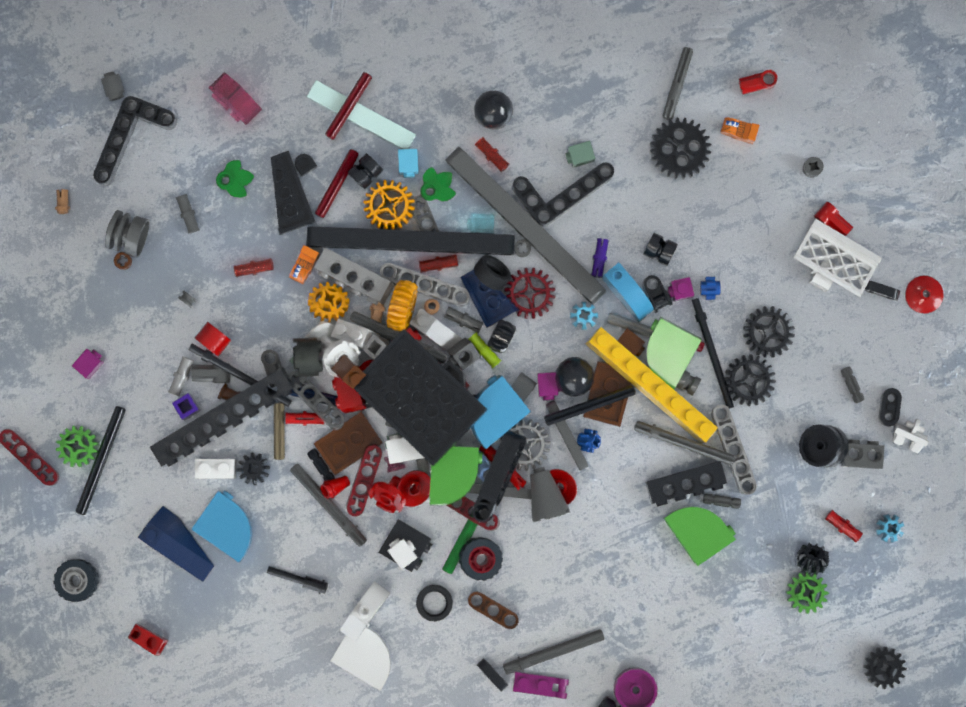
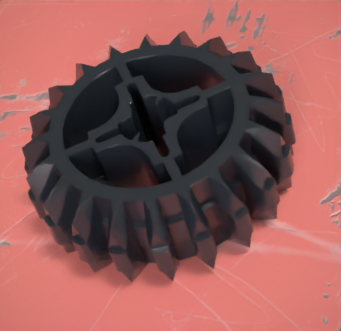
M766 306L763 307V313L759 308L756 309L757 316L751 313L749 316L752 320H745L746 324L750 326L743 327V330L749 331V333L743 335V338H750L745 344L749 345L752 343L753 346L750 348V351L757 348L756 355L758 356L764 351V358L768 356V352H770L771 358L775 357V351L779 356L782 355L781 348L787 351L788 347L785 344L792 345L793 343L788 337H795V334L789 333V331L795 329L794 326H788L792 319L786 321L784 318L788 314L785 313L781 316L782 309L780 308L774 313V306L770 307L769 312ZM762 317H773L768 325L757 323ZM777 321L783 326L784 336L776 329ZM771 327L773 335L771 334L766 338L767 335L764 330ZM754 328L761 333L760 343H758L754 336ZM769 339L781 341L776 347H765Z
M752 354L748 356V360H746L745 355H742V362L736 358L734 359L736 366L732 363L728 365L732 371H725L730 377H725L724 381H729L730 384L724 387L725 389L731 387L732 390L727 394L729 396L733 393L735 394L732 399L733 401L741 398L739 401L740 405H743L744 401L747 400V406H751V400H753L756 406L758 405V398L763 403L765 402L763 395L768 398L771 396L767 390L774 391L775 388L770 386V383L774 384L776 380L770 379V377L774 376L775 372H768L772 368L771 365L765 368L764 365L767 363V360L759 363L760 356H757L755 361H753ZM749 365L756 366L763 374L756 375L752 373ZM743 366V378L735 381L737 370ZM748 375L753 378H759L752 382V386L746 382L741 383L748 378ZM765 379L764 388L757 395L756 384L758 381ZM745 386L751 396L742 394L737 387Z

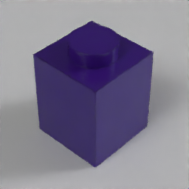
M190 393L172 403L180 418L184 421L201 411Z

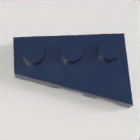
M474 270L460 277L486 328L519 310L500 290H493L484 285L476 277Z

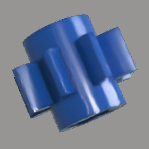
M705 277V281H700V295H705V300H715L716 295H720L721 284L720 281H715V277Z
M585 428L584 433L581 432L578 435L577 444L581 447V451L594 453V449L600 447L601 437L597 435L598 431Z

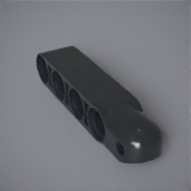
M510 430L504 434L473 507V516L477 521L486 523L492 519L525 447V436Z

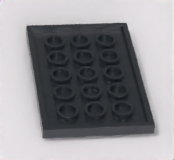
M405 329L363 371L366 374L365 377L354 387V390L432 466H435L488 411Z

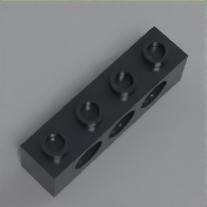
M720 461L645 482L651 504L656 503L657 507L668 504L667 500L674 498L675 502L687 499L686 495L693 493L694 496L704 494V490L712 488V491L722 489L723 484L727 483ZM702 474H707L710 477V482L707 485L702 484L700 481ZM684 479L691 481L692 485L689 490L682 488L681 483ZM670 484L673 487L671 495L664 494V485Z

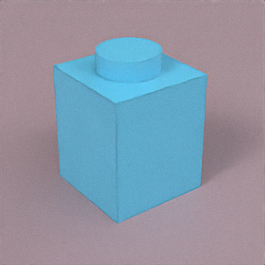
M398 150L399 174L403 175L404 178H414L415 175L419 174L418 150Z

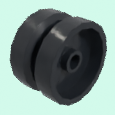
M812 425L804 431L799 441V451L803 460L815 467H835L844 461L849 450L848 439L845 433L838 427L831 425Z

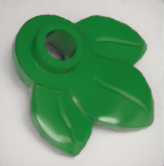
M233 160L227 163L224 171L218 173L216 184L219 188L227 190L231 196L243 198L247 196L244 186L251 183L254 175L247 170L241 169L240 160ZM225 177L229 178V182L227 184H224L222 182L223 178Z
M433 167L427 169L423 174L424 184L420 190L422 198L427 201L437 199L442 202L452 199L456 195V192L449 188L452 182V173L442 172L437 174ZM427 189H433V194L428 195L426 193Z

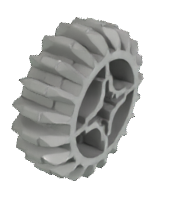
M522 419L521 425L518 426L517 423L514 428L510 429V431L522 436L524 434L521 429H529L538 435L535 438H526V442H534L528 446L529 454L523 449L522 452L525 453L528 461L519 460L517 470L521 469V465H525L524 469L528 471L529 464L535 469L534 462L537 461L539 465H542V461L539 458L542 457L546 460L547 456L543 452H550V449L545 448V445H550L551 442L544 441V438L549 437V434H541L545 428L542 427L538 430V422L535 423L534 427L531 426V419H529L528 425H525V420ZM540 442V451L535 458H533L531 453V446Z

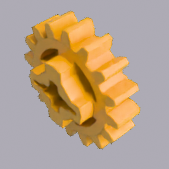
M326 282V286L319 283L318 289L313 287L312 293H309L307 304L310 306L309 312H314V318L320 316L321 321H324L325 318L328 320V323L331 322L332 318L337 321L339 316L344 317L345 312H348L350 301L347 298L348 293L343 292L342 287L336 288L335 283L333 286H330L329 282Z

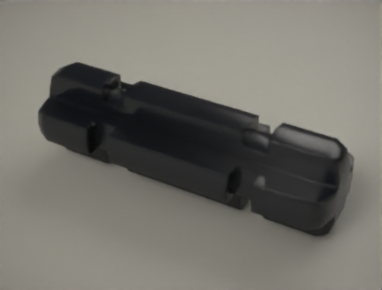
M317 449L310 450L307 455L310 460H313L312 463L320 475H323L324 481L335 479L332 472H329L330 469L322 457H319Z

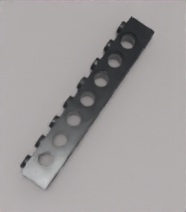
M284 367L150 446V449L161 467L166 464L170 467L178 462L177 457L182 454L184 457L195 452L193 448L197 445H200V447L205 446L211 442L209 438L212 436L220 437L227 432V427L232 425L235 428L243 423L242 418L247 415L251 418L260 413L258 409L265 405L268 408L275 404L277 397L282 396V398L290 395L293 393L291 389L295 385ZM269 384H274L277 387L276 394H271L268 391ZM253 394L260 396L261 401L259 404H255L252 401ZM236 404L244 406L243 414L236 411ZM221 413L227 415V423H222L219 420ZM204 423L211 426L210 433H206L203 430ZM188 433H192L195 436L194 443H190L187 440ZM172 443L178 445L179 451L177 453L171 450L170 446Z

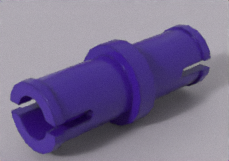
M597 238L595 254L592 257L594 262L591 273L595 278L597 276L598 278H603L604 265L608 259L606 254L609 240L603 239L602 245V238Z

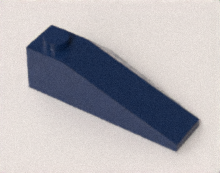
M164 506L152 517L137 537L202 582H204L214 568L213 563L185 527L182 520Z

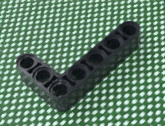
M134 96L126 97L121 104L94 170L93 176L95 181L102 186H109L113 182L138 119L166 130H172L177 125L175 115L170 110ZM131 102H136L137 104L134 110H128V105ZM148 109H154L153 116L146 117V111ZM171 116L172 121L169 124H164V117ZM126 119L129 120L128 127L121 128V122ZM122 137V143L117 146L114 145V139ZM111 154L115 155V160L112 163H107V157ZM102 172H107V179L104 181H100V174Z
M608 162L601 163L547 203L544 202L526 177L519 176L514 180L513 191L532 218L541 226H547L610 181L614 174V167ZM608 168L610 175L604 177L601 175L600 170ZM592 179L595 182V186L588 188L585 185V181ZM524 182L527 187L525 190L520 191L516 188V184ZM576 190L579 192L580 197L572 199L569 192ZM534 197L538 203L535 206H530L527 203L528 198ZM561 201L564 204V208L557 210L554 207V203ZM545 212L549 215V219L541 221L538 215Z

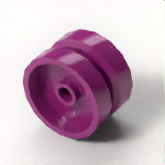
M628 668L616 677L614 695L622 707H651L658 695L655 679L646 670ZM637 686L640 691H636L634 694L632 689Z

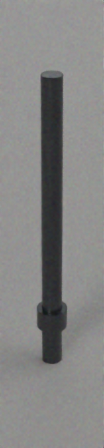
M699 298L693 299L691 301L696 313L694 316L696 322H699L725 405L729 409L733 408L734 404L731 395L727 394L729 389L724 387L727 383L724 381L725 377L706 322V313L702 310Z
M193 343L190 345L188 350L200 356L201 360L206 363L214 364L250 386L258 382L215 357L209 350H203ZM268 387V391L271 394H276L275 390ZM282 396L275 399L287 407L292 402V400L287 397L282 398Z

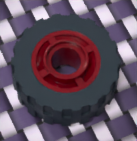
M483 537L472 538V540L467 541L462 546V550L459 552V564L464 573L470 578L486 581L499 573L498 571L501 569L503 562L502 551L490 539ZM484 554L485 561L478 564L476 561L477 556Z

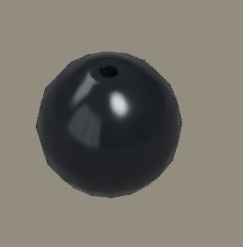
M484 92L475 102V118L485 128H503L512 118V102L502 92Z
M570 357L559 364L556 369L555 381L562 393L571 397L584 395L590 390L594 383L595 374L592 366L586 360L580 357Z

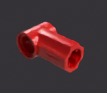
M766 70L762 73L739 78L742 95L773 88L778 80L777 74L773 70ZM770 75L773 77L774 82L767 84L764 82L763 77Z
M826 202L814 215L815 219L844 236L853 229V226L829 202Z

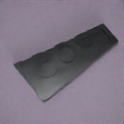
M289 151L272 156L271 166L279 235H283L315 223V219Z

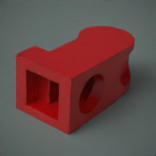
M137 623L128 635L130 640L155 656H160L168 643L167 639Z

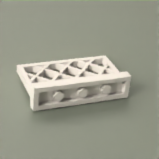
M817 219L809 227L793 257L859 297L862 295L873 272L882 259ZM811 236L818 240L819 244L812 245L809 237ZM826 247L833 249L836 254L828 255ZM821 248L824 256L816 257L813 249ZM809 250L811 258L801 255V251ZM845 256L850 259L852 264L845 265L842 257ZM837 258L840 266L833 267L830 259ZM825 260L828 267H821L818 261ZM862 266L869 271L868 274L861 275L859 267ZM854 268L856 276L849 277L847 269ZM842 269L844 278L836 276L835 270ZM858 279L861 285L860 289L853 286L851 280Z

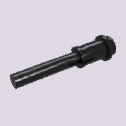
M270 566L267 570V574L301 584L303 588L317 591L320 595L321 593H326L328 583L325 580L320 581L308 576L301 577Z

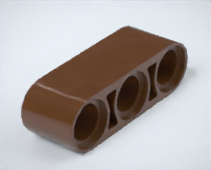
M474 591L469 595L468 604L474 610L507 629H513L518 625L519 619L515 612L479 591ZM474 595L482 597V603L478 606L473 605L471 602V598ZM490 605H496L499 608L497 615L492 616L488 613ZM507 615L515 617L516 621L513 625L505 624L504 619Z

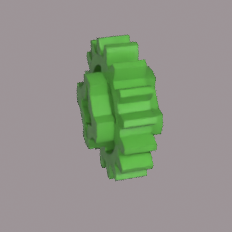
M72 426V431L66 428L65 435L59 434L62 440L56 441L57 444H60L56 451H61L58 458H65L64 464L70 461V467H74L76 463L78 467H82V462L89 465L88 459L94 460L95 457L92 454L98 453L94 446L99 445V443L93 441L96 435L90 436V429L84 432L83 426H80L79 430H77L76 426ZM76 434L72 440L67 441L70 436ZM85 437L89 441V446H87L84 441ZM70 444H78L81 447H84L85 449L76 450V448H73V446H70ZM65 447L68 448L70 457L67 455ZM87 452V455L85 457H83L82 459H78L80 458L81 454Z
M805 572V576L798 573V579L792 577L793 584H787L791 588L786 591V594L791 596L787 601H793L794 603L791 607L795 608L798 606V612L800 613L803 609H805L806 614H809L810 609L816 613V607L823 608L821 602L828 601L824 598V595L829 594V592L824 591L827 584H821L823 578L816 579L817 576L814 573L811 577L810 574L808 575V572ZM807 580H812L817 585L811 586ZM799 583L800 588L798 592L795 593V588ZM805 587L808 590H811V593H809V598L808 596H803V593L805 592ZM820 592L818 600L815 601L816 594ZM798 600H805L808 606L800 604Z

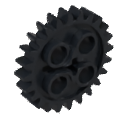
M676 117L675 123L669 119L668 126L662 123L663 130L657 128L656 132L658 135H652L655 142H650V146L654 147V149H651L649 153L655 154V156L651 160L658 161L655 167H662L660 173H663L665 170L668 171L667 177L673 173L675 179H677L678 175L685 179L686 174L692 178V171L699 174L698 167L704 169L705 165L703 162L709 161V158L705 155L711 154V151L707 150V148L711 147L712 144L706 143L710 136H703L706 129L700 131V123L693 126V119L690 123H687L686 117L682 122ZM681 131L684 138L676 139L674 132ZM668 137L671 138V140H672L675 144H673L672 142L668 141L667 138H668ZM696 143L699 150H690L689 144ZM683 145V146H684V148H683L684 151L681 150L680 152H678V151H677V148H678L677 146ZM670 146L672 153L665 154L662 151V147ZM686 153L692 155L694 159L689 158V156ZM680 157L685 158L687 165L680 166L677 163V159Z

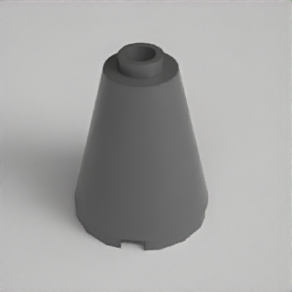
M544 467L534 469V473L530 474L532 521L537 522L543 518L550 519L570 513V509L550 471L545 470Z

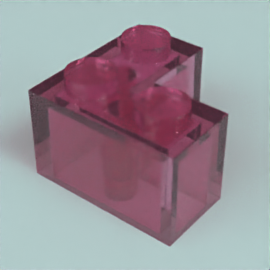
M225 72L208 87L213 93L211 97L226 111L230 109L232 111L230 115L236 122L241 120L247 125L262 110L241 85Z

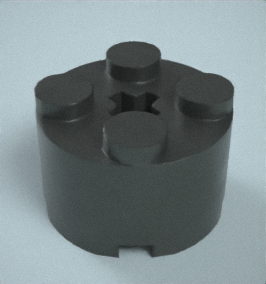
M317 337L293 338V343H297V346L293 347L294 369H298L295 377L319 376V372L323 371V362L319 360L318 353L322 352L321 340L317 341Z

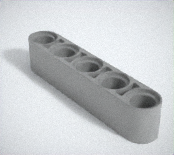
M385 263L380 268L381 277L395 285L404 274H410L412 276L411 282L417 284L418 293L459 307H463L469 302V292L462 287L392 263ZM386 268L394 270V274L391 277L384 276L383 272ZM423 280L430 282V287L426 290L419 287L420 282ZM442 286L448 289V293L445 296H440L437 293L438 289ZM461 292L466 295L464 302L456 300L455 297L458 293Z
M718 405L713 408L711 416L714 425L718 427L717 433L723 450L730 454L729 447L732 444L736 445L739 449L738 454L734 455L735 461L733 465H729L736 486L741 494H752L756 491L757 484L733 417L726 405ZM718 408L723 409L726 413L723 419H719L716 416ZM725 426L730 427L732 430L730 437L723 435L722 430ZM739 462L745 465V471L742 474L736 471V465ZM744 481H749L752 484L749 492L744 491L742 488Z

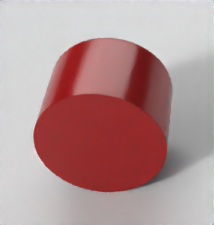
M208 321L195 336L197 341L218 357L232 341Z

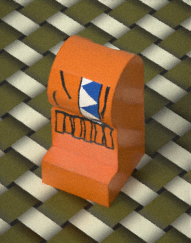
M725 117L720 133L733 139L753 144L760 125Z
M303 245L289 278L302 285L311 274L320 257L319 252Z

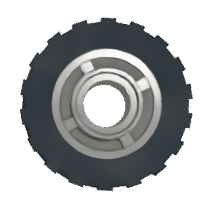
M82 559L67 560V562H63L56 569L53 584L55 585V591L64 600L70 602L84 601L97 590L99 576L91 563ZM75 575L80 578V583L77 586L72 582Z

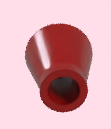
M344 475L324 481L320 489L325 498L333 499L346 487L350 486V481Z

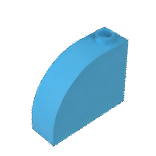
M619 262L604 274L602 281L637 322H641L654 311L645 293Z
M502 375L490 377L486 381L487 385L475 397L488 411L471 429L477 441L486 449L531 412Z
M225 490L223 493L218 491L191 530L237 562H241L251 545V522L244 509L232 500L233 495Z

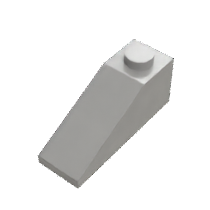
M420 308L410 322V326L445 351L462 340L461 337L422 308Z

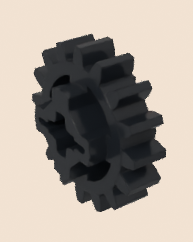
M886 646L883 647V651L878 647L876 648V653L870 651L871 658H865L868 665H863V668L868 669L864 673L865 676H870L868 682L872 683L875 681L874 686L878 688L881 684L882 689H886L887 685L890 688H894V682L900 684L898 679L899 677L905 678L901 673L907 670V668L902 667V664L906 661L899 659L902 654H894L895 649L893 648L888 652V647ZM885 655L893 657L894 660L888 661ZM875 659H877L875 667H872ZM883 663L889 665V667L886 668L887 672L881 670V668H883ZM897 669V672H896L895 676L893 677L892 674H893L894 670ZM875 675H883L885 681L877 679Z

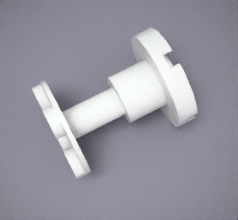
M320 321L304 338L317 337V341L321 340L322 352L318 353V355L323 357L325 370L332 376L338 377L331 368L343 355H346L358 366L360 361L358 359L360 355L358 347L350 340H337L331 337L335 325L326 321Z

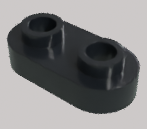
M895 388L886 389L881 396L879 421L887 427L895 425L899 420L902 395ZM890 394L894 396L892 402L888 400V395ZM887 413L891 415V420L889 421L885 419Z

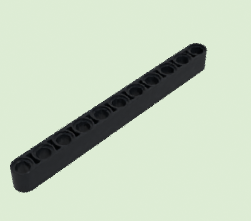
M311 226L307 227L306 246L315 248L514 255L515 235Z

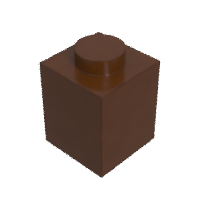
M628 328L617 340L634 356L639 357L645 350V347H643L645 341Z
M343 355L331 368L352 389L366 375L346 355Z

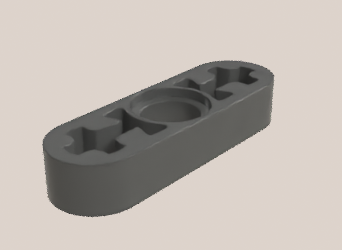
M421 197L415 198V203L411 204V206L416 207V202L420 201L421 204H425L423 206L424 213L429 212V215H424L418 219L417 216L421 215L419 209L412 211L420 231H433L436 229L439 232L427 201ZM424 219L432 221L430 229L422 227L421 223Z

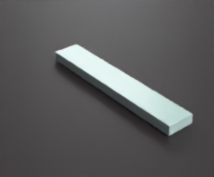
M317 80L307 98L336 114L347 99L345 95ZM359 103L355 105L347 120L401 149H409L416 137V134Z

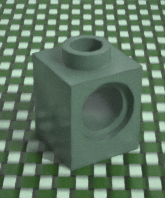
M590 141L569 146L568 152L565 153L568 164L572 163L573 168L595 162L596 159Z

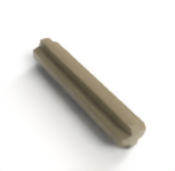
M275 403L274 459L283 460L285 458L284 404Z

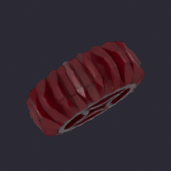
M524 268L525 274L523 275L520 270H517L519 277H516L514 274L511 275L514 282L509 281L507 283L511 288H504L505 292H510V294L505 296L511 299V302L519 309L518 317L521 316L522 312L525 313L524 319L528 318V313H531L532 319H535L536 312L542 317L541 310L543 309L545 312H548L549 309L546 305L553 306L549 299H555L556 297L550 294V292L555 291L554 287L549 288L553 281L546 282L545 280L548 279L549 275L546 274L542 278V270H539L538 275L535 274V268H532L531 273H528V268ZM530 278L541 282L544 288L533 287ZM525 279V289L514 293L515 286ZM528 284L529 288L532 289V291L534 290L536 292L532 296V303L530 301V298H528V295L525 296L524 294L527 293ZM541 294H546L544 302L535 308L534 299ZM515 299L527 300L529 309L520 306Z

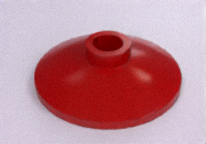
M930 276L914 278L909 282L905 291V298L909 307L921 314L937 310L942 304L944 297L941 284ZM924 290L929 292L928 297L923 296Z
M550 470L567 505L570 504L577 495V484L574 478L564 470Z
M420 470L410 471L398 482L397 489L406 499L405 506H418L430 496L431 478L425 472Z

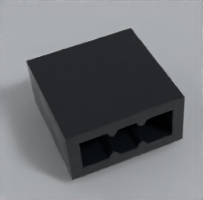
M398 519L378 553L396 563L388 552L391 548L389 544L398 538L400 541L403 539L406 542L410 540L416 548L413 552L418 558L404 568L413 572L414 569L418 570L423 560L420 558L423 553L427 554L433 544L430 543L432 538Z

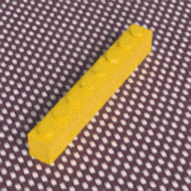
M602 327L598 328L585 343L699 443H706L718 427Z

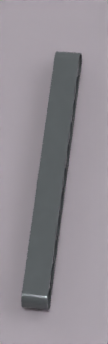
M458 146L445 159L448 165L527 240L588 302L594 305L607 292L583 266L462 148Z

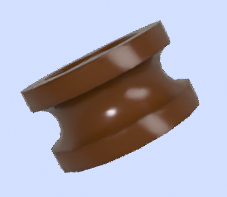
M120 252L115 255L114 264L117 268L126 270L131 267L132 258L130 255ZM121 256H125L124 258L128 259V262L124 264L125 266H121V263L118 264Z

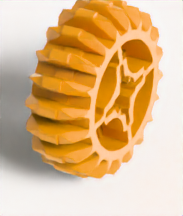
M383 180L384 186L382 187L377 182L376 186L378 189L375 190L374 187H370L373 194L366 193V197L370 200H364L363 202L365 205H369L364 208V212H370L366 215V218L370 219L373 217L370 223L374 225L378 222L377 229L384 225V229H388V226H391V229L395 230L394 225L396 224L401 229L402 224L400 222L403 221L405 224H408V220L405 217H413L408 212L415 210V207L409 206L415 203L414 199H408L412 196V192L405 194L408 187L405 186L400 189L401 182L394 186V180L390 181V185H387V181ZM385 191H394L401 196L390 198ZM380 194L383 200L382 204L374 210V201ZM385 198L387 199V201H389L390 204L394 203V205H392V210L394 213H392L391 209L389 210L388 207L384 208V206H386ZM405 201L404 211L398 217L396 208L401 202ZM388 213L393 220H384L377 215Z
M400 280L396 284L387 314L386 322L388 328L402 331L403 329L406 330L410 325L417 299L418 287L416 283Z

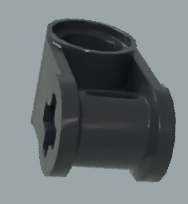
M650 275L643 280V290L651 302L655 313L667 305H673L669 294L657 276ZM649 279H653L656 282V288L653 290L647 287Z

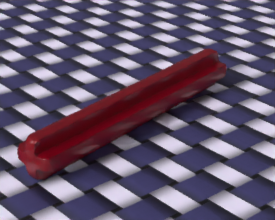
M362 73L327 129L325 135L328 138L334 140L370 83L372 79L370 74Z
M350 149L315 211L317 216L325 217L348 176L347 172L353 167L359 156L357 151Z

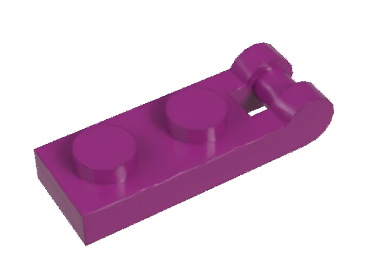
M515 672L513 692L567 699V693L565 692L569 679ZM553 683L559 684L558 691H552Z

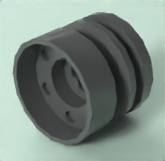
M116 210L106 230L105 248L112 249L114 247V250L119 252L124 245L125 254L138 258L147 239L150 220L135 216L130 223L131 216L129 213H125L123 216L122 211Z

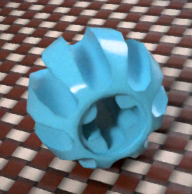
M581 302L582 308H579L577 304L572 307L576 313H570V319H576L572 323L575 327L581 324V330H587L586 324H589L591 327L596 324L592 321V318L598 319V313H592V310L596 308L593 304L590 308H587V302ZM581 311H583L585 314H589L587 316V320H584V318L579 317L581 315Z
M889 514L883 515L884 522L880 519L877 522L881 527L879 530H876L877 535L883 533L881 540L885 542L888 541L889 537L892 543L898 541L897 535L902 537L904 534L900 530L901 527H905L903 521L898 523L900 517L895 514L892 519ZM887 525H893V532L887 531L889 528Z

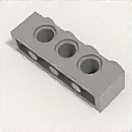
M324 248L314 267L319 271V276L327 280L329 277L334 279V283L342 288L345 285L352 288L350 292L359 297L362 294L367 296V301L375 305L378 302L384 305L394 287L391 281L327 248ZM340 265V266H341L340 272L334 274V272H333L334 268H335L336 266ZM357 274L356 281L350 282L351 275ZM373 282L374 287L367 291V284Z

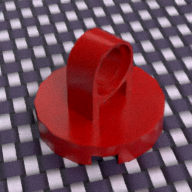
M394 475L389 483L378 481L372 485L369 490V497L377 501L375 504L377 507L389 513H394L395 511L400 513L406 504V499L397 489L400 477Z

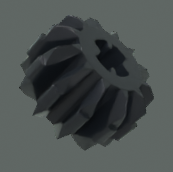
M500 320L491 334L488 347L495 352H505L516 331V326L508 321Z
M254 452L250 454L251 459L244 455L243 457L246 462H238L240 465H243V468H238L237 471H244L240 475V479H244L247 476L246 484H249L252 479L253 485H257V478L263 483L262 475L269 476L268 473L264 472V469L268 470L270 466L263 465L268 462V459L265 458L260 461L262 458L260 453L256 459ZM251 464L258 465L256 474L254 472L250 473Z
M809 542L807 546L802 545L796 556L797 566L801 567V572L807 571L808 575L814 573L817 576L819 572L824 573L830 561L829 552L825 551L824 546L819 547L817 543L812 545Z

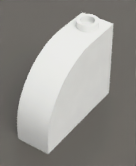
M374 581L350 613L340 631L356 642L388 598L390 592Z
M368 624L356 642L345 635L331 662L381 691L390 672V653L383 639L372 629L368 628L370 626Z

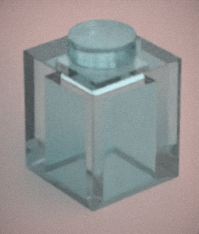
M471 213V218H467V230H471V233L494 234V214Z

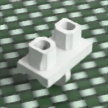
M916 419L914 423L907 421L905 426L896 423L894 426L892 441L902 446L905 438L912 440L909 449L913 452L919 453L923 446L926 447L929 442L927 440L928 436L923 435L925 428L919 426V419Z

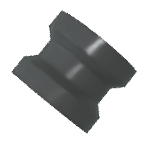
M811 157L803 164V172L809 178L817 177L824 168L822 160L817 157Z

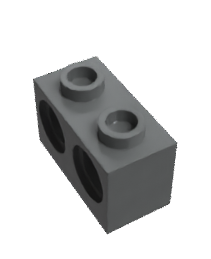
M848 440L849 450L855 448L858 456L852 459L849 456L848 450L847 457L842 462L841 467L883 469L884 445H879V441H867V444H860V440ZM871 449L877 453L875 460H871L868 457V452Z

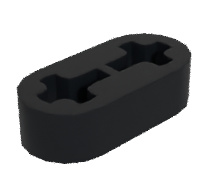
M870 280L864 290L898 301L901 292L898 289Z
M484 658L477 664L481 671L501 692L508 686L506 681Z

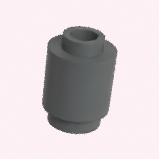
M114 71L105 73L101 82L106 97L109 98V101L123 98L125 91L120 75L115 74Z

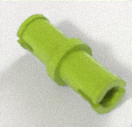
M477 332L468 339L492 369L502 361Z

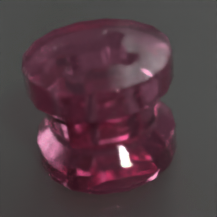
M384 458L388 465L387 473L406 468L403 462L390 464L389 458Z

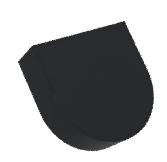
M300 154L295 159V167L301 177L317 168L316 163L308 154Z

